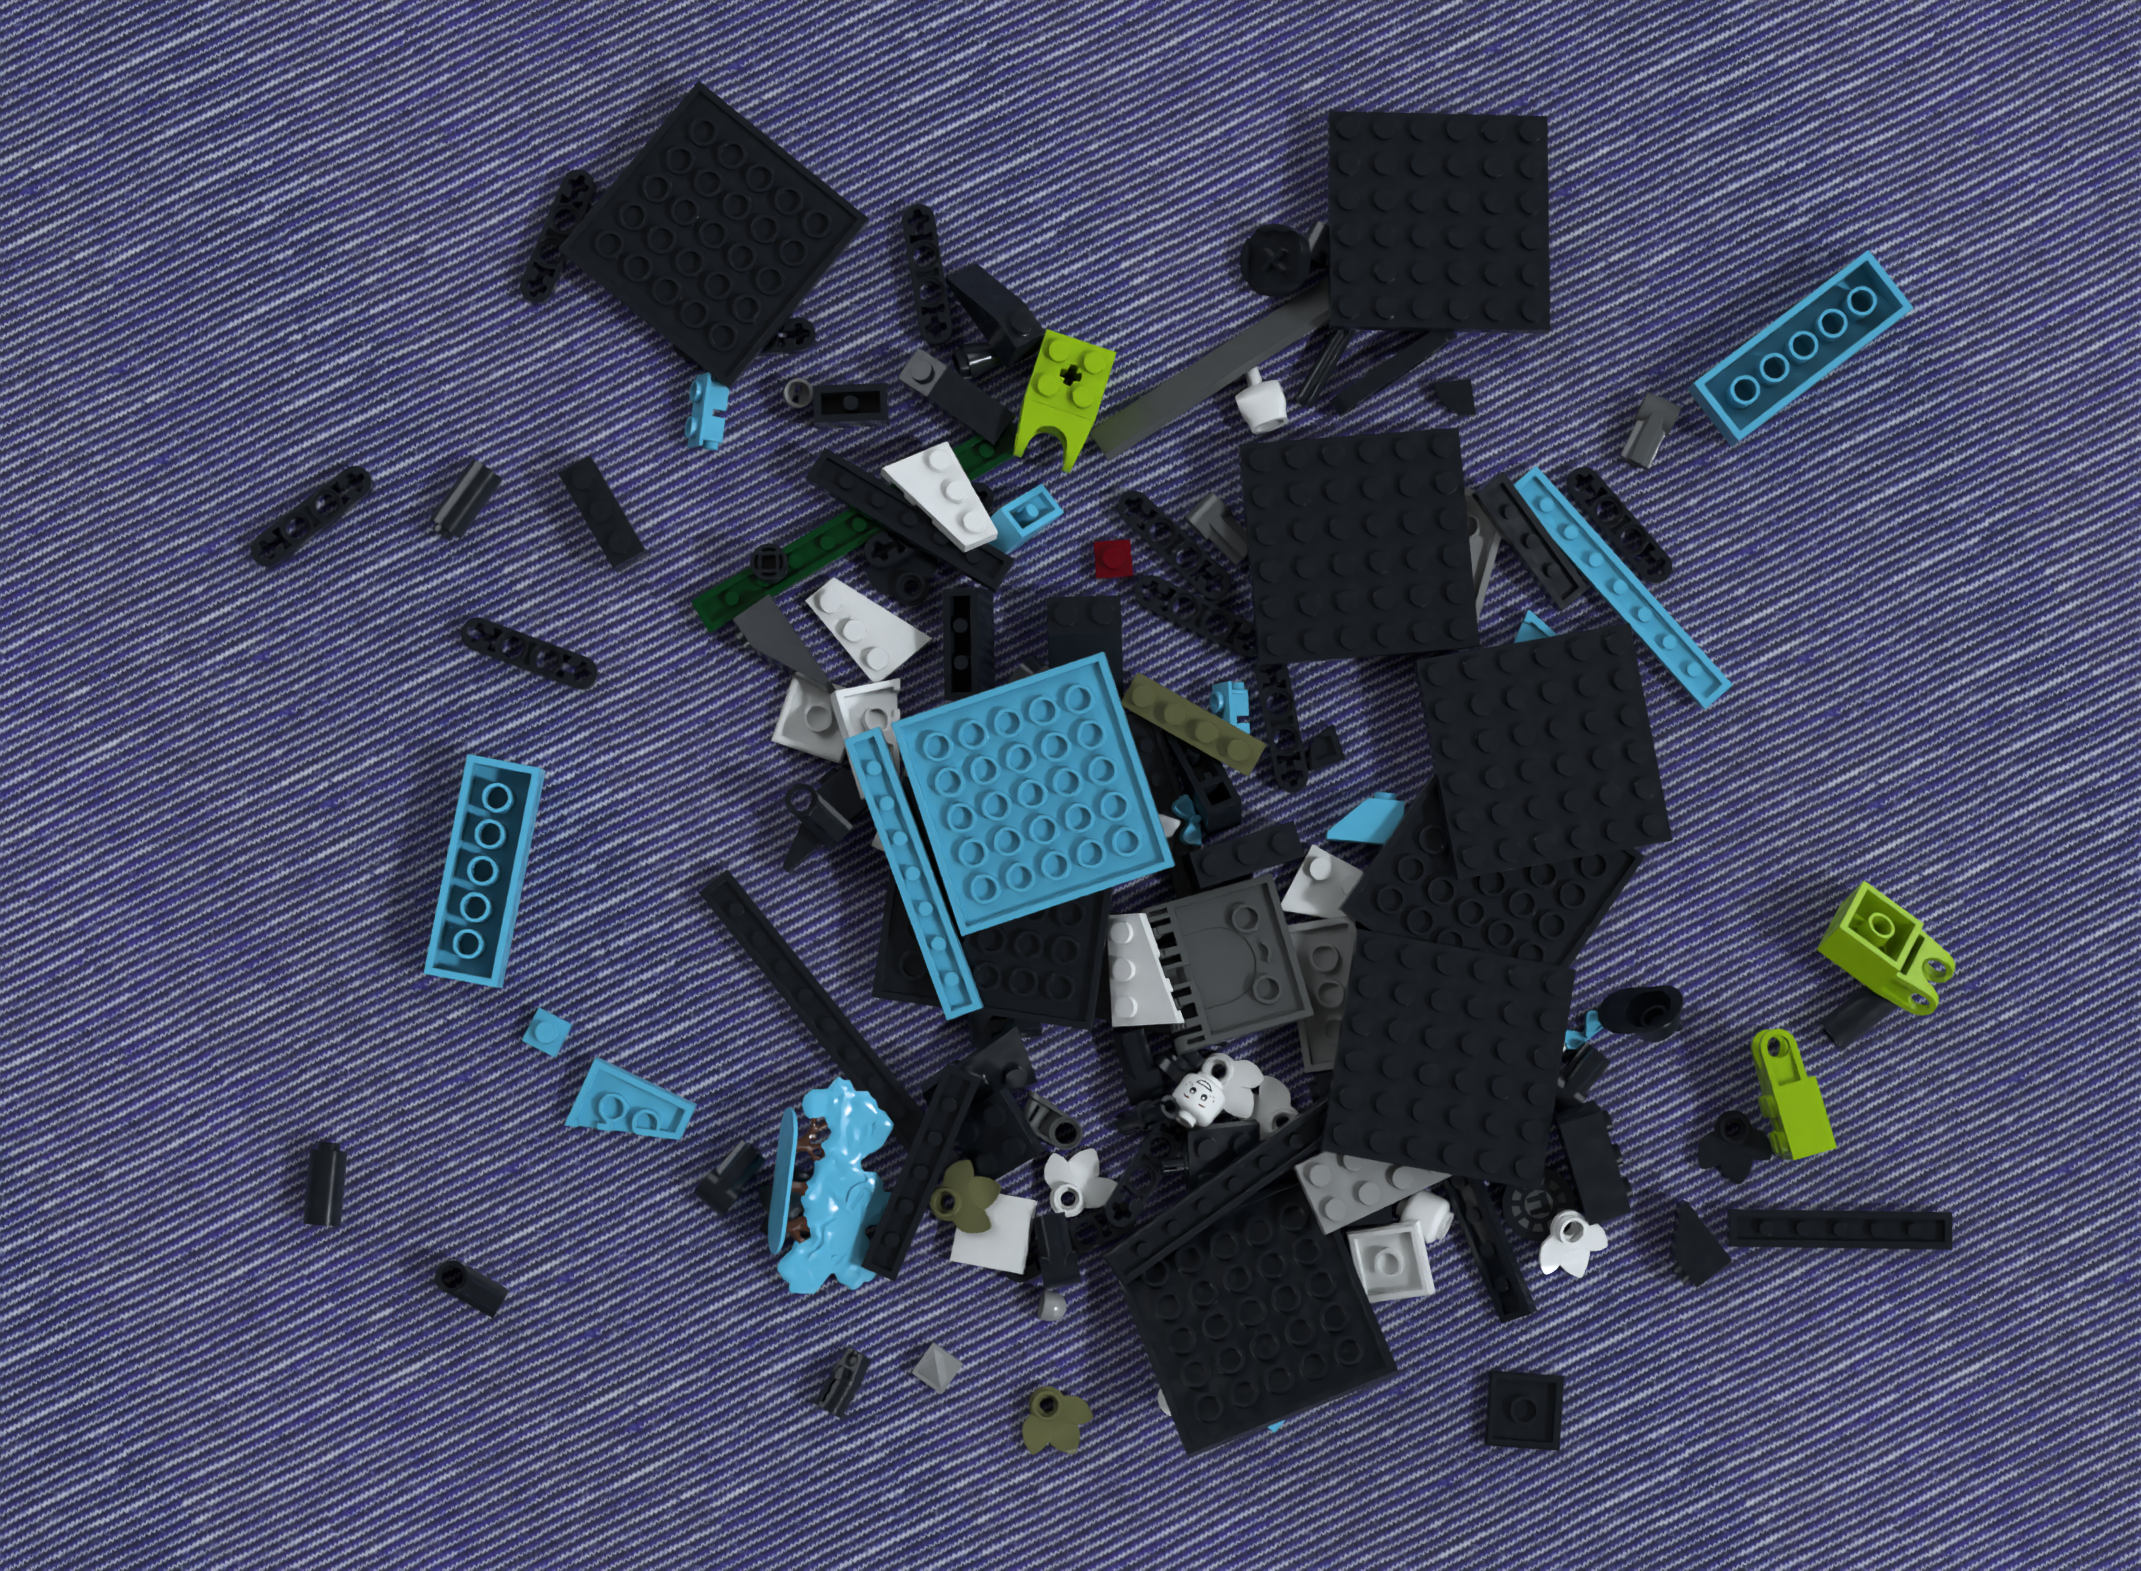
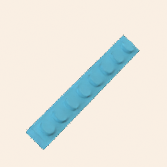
M1534 466L1514 484L1566 558L1625 624L1630 623L1634 634L1702 710L1709 707L1733 685L1537 466Z
M876 727L844 739L947 1021L983 1008L981 998L881 727Z

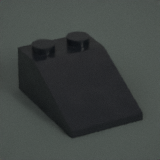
M1121 595L1046 598L1049 670L1105 652L1120 700L1122 701L1124 698Z

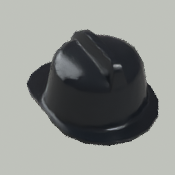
M1670 985L1620 989L1608 995L1601 1002L1598 1009V1021L1603 1028L1612 1033L1635 1034L1646 1042L1657 1043L1667 1039L1674 1032L1682 1030L1683 1022L1680 1012L1684 1005L1683 995L1678 988Z

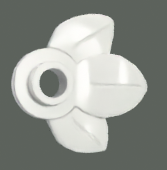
M1224 1053L1209 1055L1201 1065L1200 1071L1215 1077L1213 1071L1216 1066L1223 1065L1226 1070L1225 1075L1217 1079L1223 1085L1222 1092L1225 1096V1103L1218 1114L1225 1109L1226 1112L1235 1117L1249 1119L1252 1116L1255 1104L1251 1089L1256 1088L1265 1081L1261 1070L1257 1065L1248 1060L1234 1061Z
M1264 1075L1265 1081L1259 1087V1094L1253 1093L1255 1104L1252 1116L1249 1119L1239 1118L1240 1121L1256 1119L1260 1123V1141L1279 1128L1276 1120L1280 1116H1286L1291 1120L1299 1114L1291 1106L1290 1091L1278 1079Z
M1090 1148L1080 1151L1068 1162L1056 1153L1049 1157L1044 1168V1178L1052 1189L1050 1205L1056 1213L1065 1211L1066 1217H1074L1082 1212L1084 1208H1100L1106 1203L1116 1187L1117 1182L1108 1178L1098 1177L1099 1159L1095 1149ZM1066 1191H1070L1075 1195V1202L1070 1206H1066L1061 1202V1195Z
M1575 1210L1561 1211L1554 1217L1551 1223V1234L1541 1244L1539 1265L1546 1275L1561 1266L1571 1275L1578 1278L1583 1277L1588 1265L1590 1251L1602 1250L1608 1246L1605 1231L1598 1224L1589 1226L1585 1218ZM1571 1222L1569 1230L1564 1232L1566 1225Z

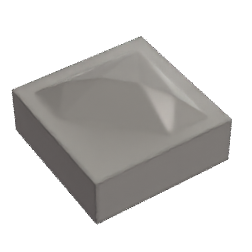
M933 1342L912 1371V1374L942 1394L964 1363Z

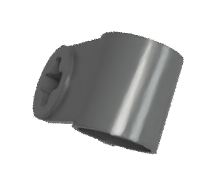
M1029 1090L1027 1094L1029 1099L1022 1112L1036 1136L1062 1150L1076 1148L1083 1139L1081 1124L1058 1109V1106ZM1039 1106L1040 1108L1038 1112L1036 1113L1033 1120L1030 1122V1118L1032 1117L1036 1108ZM1071 1123L1075 1127L1077 1135L1072 1143L1062 1144L1058 1141L1056 1130L1060 1124Z

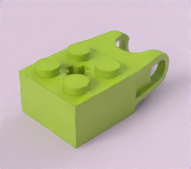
M1047 329L1040 344L1020 406L1013 455L1021 458L1029 441L1035 435L1049 433L1057 437L1063 447V466L1061 471L1070 473L1095 422L1117 352ZM1070 374L1076 381H1073L1071 386L1063 383L1065 378L1060 377V375Z
M1865 880L1840 904L1816 949L1875 993L1904 1010L1920 1016L1933 1013L1939 1003V996L1928 981L1943 983L1950 979L1955 972L1953 958L1922 930L1924 923ZM1928 961L1940 962L1944 965L1946 971L1935 970L1928 964ZM1917 993L1928 1000L1929 1004L1917 1003L1913 1000L1911 994Z
M1765 1029L1758 1032L1753 1037L1750 1046L1763 1095L1758 1097L1759 1107L1763 1117H1769L1773 1132L1768 1133L1773 1152L1775 1154L1780 1153L1781 1159L1797 1160L1837 1148L1816 1076L1806 1074L1793 1035L1783 1029ZM1772 1037L1779 1043V1052L1774 1057L1769 1054L1767 1048L1768 1042Z

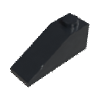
M976 263L947 278V285L1006 368L1037 352L1046 333L1028 306Z
M920 348L916 350L898 376L900 382L909 392L994 446L997 445L1016 417L1009 409Z
M770 594L733 618L739 628L734 635L746 652L753 648L759 658L829 694L836 690Z
M1162 728L1164 739L1185 792L1193 801L1196 815L1201 816L1200 824L1207 837L1240 825L1242 800L1221 761Z
M834 767L818 780L822 786L816 791L850 823L869 808L866 799L861 800L855 778L845 767L840 771ZM812 798V800H811V803H810L808 809H809V808L811 807V805H812L813 798ZM803 823L800 825L783 864V868L788 873H791L825 844Z

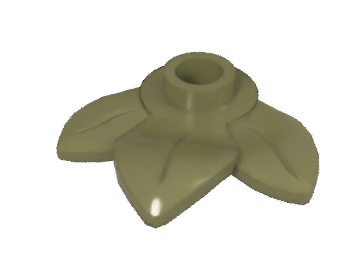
M970 1160L958 1161L945 1171L943 1184L935 1188L932 1194L930 1208L937 1218L943 1221H953L962 1232H985L992 1227L985 1209L989 1208L997 1200L1001 1186L991 1178L983 1176L974 1177V1169ZM948 1195L952 1196L955 1202L951 1209L946 1208L944 1200Z
M1042 1386L1036 1389L1029 1399V1411L1031 1414L1022 1426L1024 1443L1032 1455L1040 1452L1048 1442L1056 1449L1074 1455L1080 1441L1078 1425L1085 1424L1094 1418L1090 1407L1082 1398L1078 1396H1064L1055 1387ZM1051 1398L1055 1403L1054 1408L1051 1411L1042 1410L1040 1407L1042 1399Z

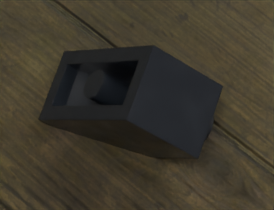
M1685 1200L1679 1201L1675 1206L1669 1257L1675 1264L1670 1268L1683 1285L1689 1282L1693 1287L1698 1288L1733 1260L1690 1204Z

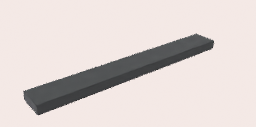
M1329 276L1090 430V437L1106 459L1111 461L1329 319Z

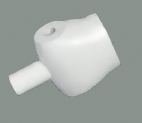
M1257 366L1245 373L1249 387L1238 393L1235 398L1241 415L1248 423L1251 432L1262 434L1288 422L1286 399L1279 380L1262 382Z

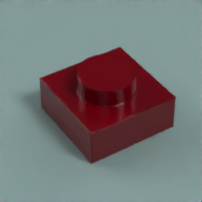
M1130 539L1094 542L1096 580L1133 577Z

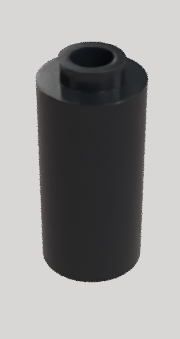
M472 458L430 517L436 522L432 529L449 541H451L453 536L461 539L503 479Z
M1865 985L1821 1019L1818 1025L1829 1041L1839 1051H1843L1899 1006L1875 993Z
M318 1142V1149H310L303 1221L305 1224L341 1226L348 1152L340 1150L341 1143Z

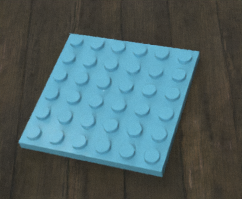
M1105 652L891 723L961 936L1175 866Z

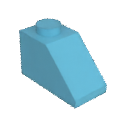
M1040 484L1001 507L990 517L998 531V535L995 540L988 542V544L1005 554H1009L1060 517L1064 511L1043 484Z
M1375 792L1374 798H1367L1328 830L1325 840L1382 846L1403 817L1405 801H1397V794Z

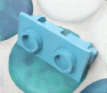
M709 372L697 375L696 380L691 384L689 397L690 401L693 402L692 415L686 421L685 437L689 438L687 448L702 446L704 442L703 449L718 451V445L723 442L725 418L712 415L713 410L726 411L729 389L717 381Z
M1228 681L1212 685L1210 708L1214 715L1250 734V723H1237V716H1249L1248 689H1244V682L1232 683Z

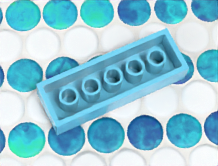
M1867 250L1696 380L1687 390L1731 447H1733L1913 309V306L1871 252Z
M467 754L424 974L503 988L545 770L538 767Z

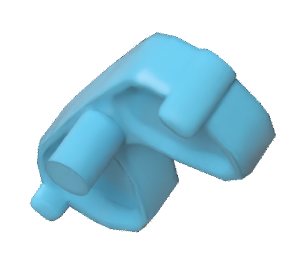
M1189 795L1180 796L1171 806L1172 813L1186 821V825L1179 835L1180 842L1184 845H1192L1193 847L1201 845L1202 833L1198 823L1201 821V816L1196 815L1193 801L1189 798Z
M1589 1010L1585 1013L1583 1032L1566 1030L1564 1042L1566 1050H1577L1603 1028L1598 1021L1597 1011Z

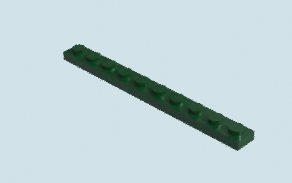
M1013 422L996 446L976 435L952 449L970 483L1016 457L1013 455L1017 429ZM893 483L892 485H890L891 487H893V488L897 489L898 491L902 492L903 494H905V493H904L900 488H898L894 483ZM850 508L781 548L788 558L789 571L786 577L779 583H763L758 580L750 566L693 599L691 603L708 632L712 634L734 621L733 618L768 594L774 598L867 544L869 539L886 529Z

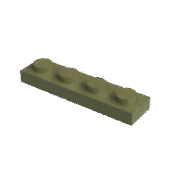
M1137 672L1121 701L1122 706L1246 776H1250L1267 745Z

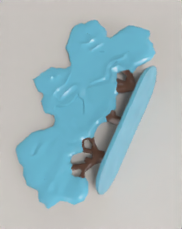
M837 1077L829 1088L821 1090L812 1089L804 1096L802 1107L805 1116L810 1119L812 1125L801 1138L797 1139L798 1122L793 1108H786L781 1121L769 1213L768 1243L771 1254H777L783 1246L786 1231L794 1239L792 1250L780 1260L777 1268L783 1280L789 1283L790 1293L815 1294L831 1273L835 1274L837 1280L848 1286L851 1290L859 1288L864 1282L871 1281L876 1273L861 1267L871 1243L865 1234V1230L870 1225L879 1224L892 1193L883 1190L884 1182L876 1172L863 1171L861 1160L883 1146L894 1128V1123L885 1111L878 1108L876 1100L871 1097L868 1091H855L850 1080H843L841 1077ZM818 1117L825 1118L824 1123L816 1125ZM826 1128L831 1130L830 1137L820 1144L810 1143V1140H816L817 1135L815 1133ZM821 1149L823 1156L817 1157L814 1155L813 1150ZM798 1151H806L814 1161V1174L806 1183L792 1181L795 1155ZM791 1191L799 1192L805 1210L804 1214L794 1220L787 1221ZM800 1230L810 1232L811 1237L803 1239L800 1237Z

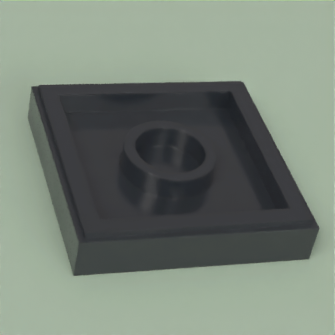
M1489 1370L1484 1445L1559 1451L1564 1375Z

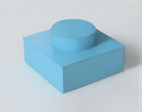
M538 1008L522 1041L553 1057H557L573 1024L542 1008Z

